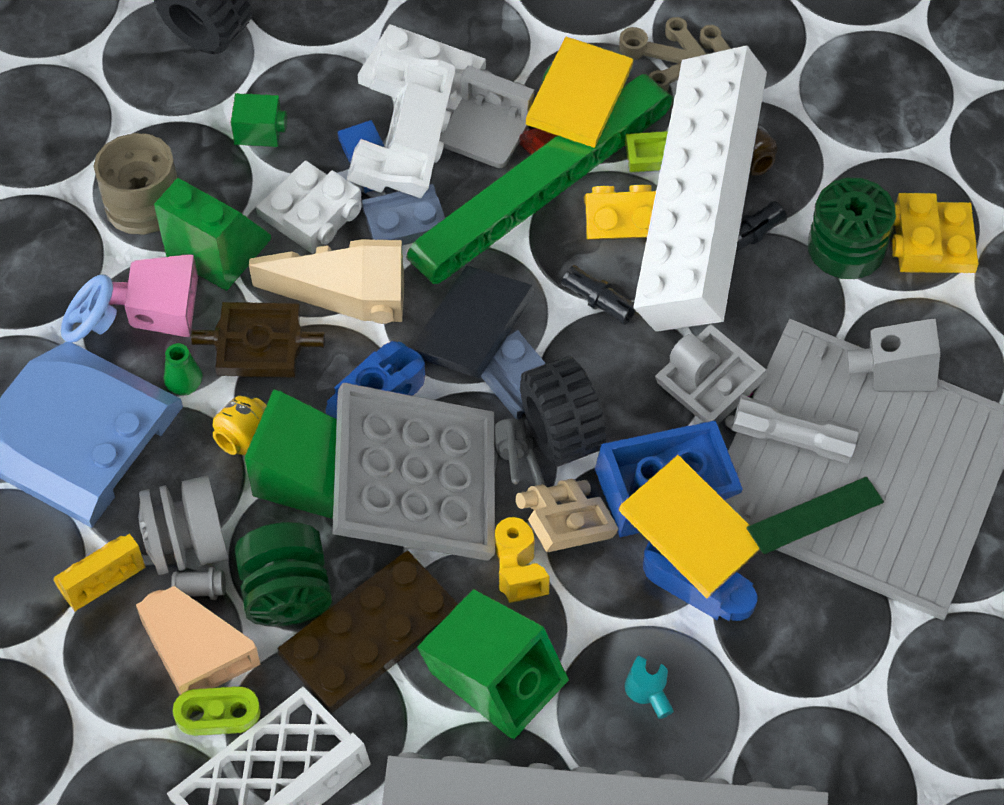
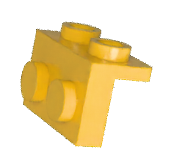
M652 185L629 186V192L616 193L614 186L592 187V193H586L584 196L587 240L647 238L656 191H652Z

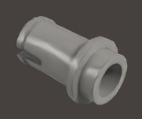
M210 567L209 571L173 572L171 587L175 586L188 596H209L211 600H216L219 595H225V573L223 570L217 571L216 567Z

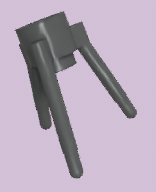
M511 418L499 421L494 427V473L496 471L498 455H500L501 458L509 460L511 481L513 484H518L520 480L518 459L522 458L525 453L535 484L545 485L534 453L533 439L527 437L525 423Z

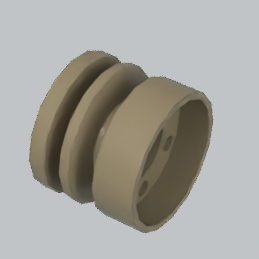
M132 133L119 136L103 146L96 155L93 166L107 219L116 229L128 234L145 235L160 231L154 203L177 179L171 149L162 139L150 134Z

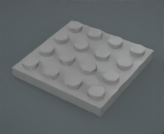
M342 383L338 389L332 534L489 561L495 555L494 412Z

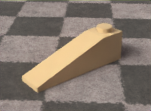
M361 239L350 241V248L331 251L332 249L329 245L316 247V254L300 256L298 253L291 251L249 259L250 274L254 287L362 321H374L379 324L402 322L405 286L402 240Z

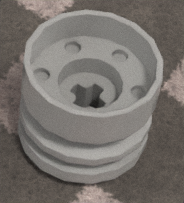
M208 475L182 481V501L174 502L166 485L160 486L163 505L156 507L154 506L149 489L139 491L140 508L138 519L146 553L156 566L159 576L169 574L166 558L168 554L174 553L179 571L186 569L185 550L194 549L201 565L228 559Z

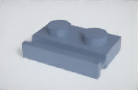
M429 184L422 198L399 191L362 200V209L372 240H402V245L410 244L445 219L434 184Z
M517 330L506 337L481 377L513 417L519 420L522 418V414L525 413L520 393L521 374L546 363Z

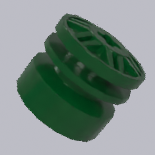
M849 177L833 181L822 189L816 200L813 222L808 236V252L814 264L826 274L839 279H859L869 276L876 271L886 256L889 238L896 219L895 204L889 193L877 183L864 178Z
M299 522L270 524L252 530L238 540L234 549L239 577L244 581L241 585V591L244 600V610L248 620L254 624L268 627L288 626L316 618L329 608L332 603L330 586L328 585L327 570L323 568L325 560L320 532L313 526Z

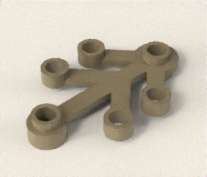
M679 17L670 18L666 22L665 35L669 40L679 42L683 49L648 42L646 32L637 27L624 29L619 38V50L624 56L637 60L644 55L679 63L663 71L656 70L649 74V77L654 81L663 82V84L659 85L666 91H668L670 83L678 80L682 60L707 55L701 46L706 49H713L715 52L731 49L722 38L721 30L715 25H706L701 29L699 45L688 31L686 21ZM672 28H678V29H680V30H679V31H675V30H672ZM706 36H713V37H715V38L710 39V38H707Z

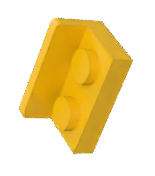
M129 533L125 537L119 536L81 561L74 563L56 575L53 580L75 612L146 567L139 545Z

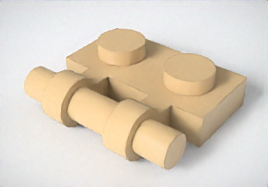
M574 479L559 481L556 486L546 487L543 484L530 486L526 492L516 495V504L520 509L531 507L534 510L528 521L546 552L612 539L619 529L601 497L586 498L591 492V487L587 480L576 482ZM560 501L563 504L557 505L556 502Z

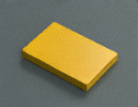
M565 36L526 116V125L595 148L633 67L634 59Z
M679 455L673 458L625 500L618 509L706 598H709L760 551V548L746 528L750 525Z

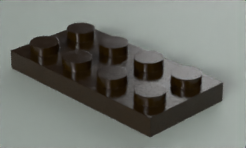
M407 550L277 648L278 654L325 709L332 714L416 649L454 610L458 603Z

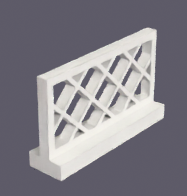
M302 687L168 792L167 795L174 805H189L184 798L196 788H211L208 805H216L219 788L241 789L238 805H247L249 789H271L270 799L263 805H322L370 766L371 763L364 743L354 733L350 735ZM305 704L312 711L311 724H289L290 714L301 705ZM319 719H320L324 724H318ZM265 734H279L277 751H255L256 741ZM287 734H309L307 751H285ZM317 735H335L341 741L330 751H315ZM230 761H245L243 778H221L222 768ZM253 761H275L273 778H251ZM283 761L305 762L304 772L297 778L281 779Z

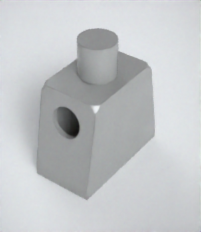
M936 319L874 328L870 331L869 349L847 350L848 373L871 372L873 389L876 391H937L940 347Z

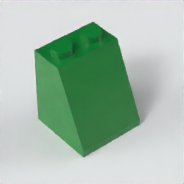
M179 178L154 203L166 257L194 255L198 275L225 291L233 285L249 266V259L257 257L272 239L271 234L241 212Z
M273 389L244 457L252 496L333 519L337 419L281 391Z
M474 589L417 647L432 675L513 740L569 681L543 626Z

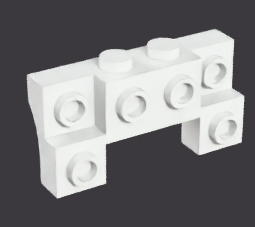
M387 48L382 49L376 60L370 89L397 98L386 145L382 147L361 139L354 149L347 181L381 193L387 186L422 198L429 187L433 165L438 162L444 146V142L439 141L441 132L443 133L446 130L450 120L451 112L447 111L446 108L455 73V65L442 60L413 58Z

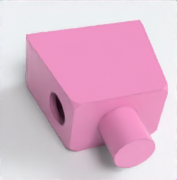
M194 255L135 260L130 265L128 282H112L113 292L109 304L125 305L129 325L134 328L190 337L198 282Z

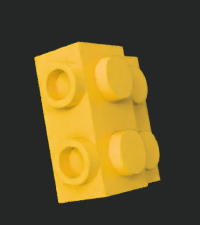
M899 193L895 204L896 219L893 226H896V234L893 235L892 255L893 257H899L900 272L976 273L979 264L971 203L937 202L936 193Z

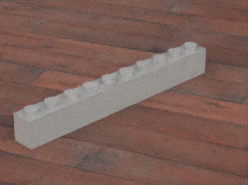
M405 752L399 754V756H388L382 805H828V792H817L814 787L806 785L793 786L790 789L773 788L771 784L766 782H750L746 786L732 785L720 778H708L703 780V782L685 781L684 777L674 774L662 775L659 778L642 777L641 774L634 771H619L615 775L601 774L589 767H576L572 771L554 770L553 766L543 763L531 764L529 767L511 766L509 762L503 760H488L485 764L470 763L458 756H446L442 760L424 759L422 755L417 753Z

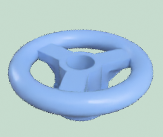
M103 274L93 277L78 291L71 301L61 324V335L66 342H77L84 338L91 330L101 335L113 323L117 310L109 304L113 292V283L109 276ZM75 323H82L75 330H72Z

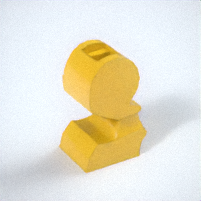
M517 517L503 519L497 524L495 529V549L499 558V590L506 595L509 603L548 595L550 576L545 568L537 563L527 565L534 559V534L531 527L523 519Z

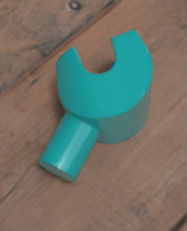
M637 656L626 677L624 684L625 692L634 702L640 704L651 703L658 718L663 719L674 712L663 691L667 683L668 669L661 664L656 674H649L645 669L647 659Z

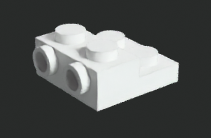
M305 160L256 206V212L258 217L314 254L316 247L329 244L335 237L337 230L347 221L355 219L362 207L361 190L333 170L326 175Z

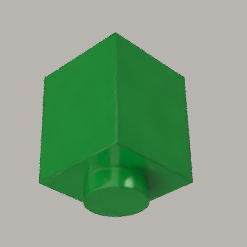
M235 93L230 122L234 145L278 147L280 132L285 133L287 128V112L280 108L279 95Z

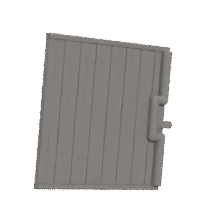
M789 318L766 368L768 377L758 386L753 399L771 403L777 409L819 421L830 420L858 428L859 433L849 464L819 456L809 449L770 438L760 439L737 432L728 453L743 490L740 494L725 501L749 525H752L867 476L884 503L776 550L944 621L1004 468V405L940 379L937 382V391H876L873 389L871 372L848 373L847 350L864 348ZM733 415L728 416L725 421L726 426L731 429L735 417Z

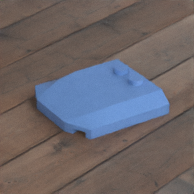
M65 342L29 361L0 397V479L92 528L115 498L114 487L153 435L162 436L183 408L182 401L173 394L78 345Z

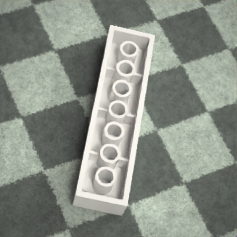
M748 46L684 59L681 63L633 307L655 331L724 322L767 71Z

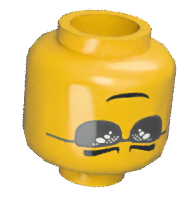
M246 396L233 398L213 419V438L216 443L231 455H246L267 405L258 398L250 399Z

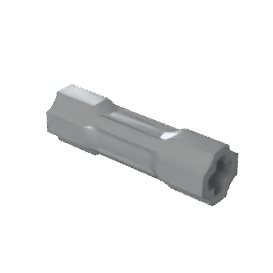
M741 395L732 424V431L760 439L770 438L809 449L819 456L849 464L859 433L858 428L830 420L819 421L777 409L771 403Z

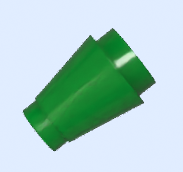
M180 343L169 346L165 353L164 384L177 395L185 396L192 394L202 382V370L187 346Z

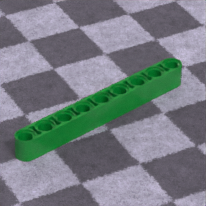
M641 74L623 87L595 148L556 136L420 236L410 246L406 255L407 260L431 283L439 284L445 281L625 146L626 134L642 133L661 119L670 109L673 103V96L647 74Z

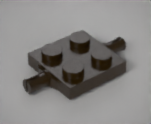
M222 302L221 318L215 330L192 329L191 331L192 345H215L217 352L215 365L217 376L295 377L296 360L301 347H325L324 331H301L299 303Z

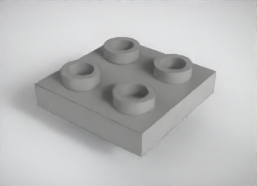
M710 324L697 337L694 334H688L680 339L671 351L670 362L655 377L661 387L702 422L716 420L718 425L738 406L741 395L748 397L768 377V374L762 365Z

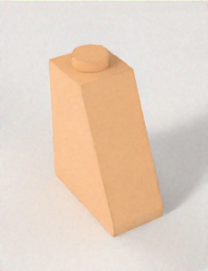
M175 586L165 591H154L147 595L142 602L136 604L141 622L180 695L192 689L216 688L261 665L257 647L253 640Z

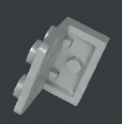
M467 66L461 75L462 100L451 116L446 130L440 134L439 141L444 142L443 148L496 168H503L508 163L529 126L526 125V116L534 102V89L522 83L498 77L489 71Z

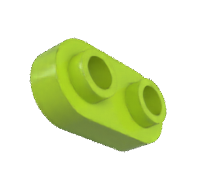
M245 687L192 689L182 693L173 705V716L176 725L183 733L192 736L243 733L259 721L261 713L257 696L253 691ZM242 708L247 711L243 717L235 718L232 716L236 709ZM195 711L204 713L199 720L189 719L190 715Z

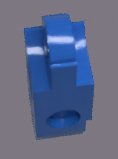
M391 341L384 344L377 352L374 351L334 387L335 394L327 400L326 414L337 419L338 389L342 383L413 396L424 385L426 376L423 358L418 352L402 342Z
M651 542L647 544L643 556V570L646 577L657 586L717 621L719 616L727 621H742L748 619L753 614L757 603V593L753 583L736 572L709 598H706Z

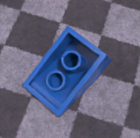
M716 420L601 444L595 471L612 518L619 528L617 531L619 537L641 533L618 510L620 505L677 455L724 500L742 492L743 488Z

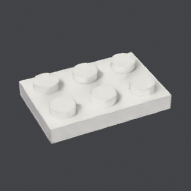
M389 24L359 71L358 84L370 88L376 60L383 48L413 58L442 60L456 66L446 108L447 111L451 112V118L462 100L461 75L467 66L485 70L486 59Z

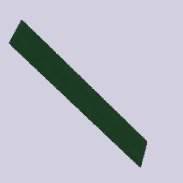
M866 476L746 528L762 553L766 554L884 503V501Z

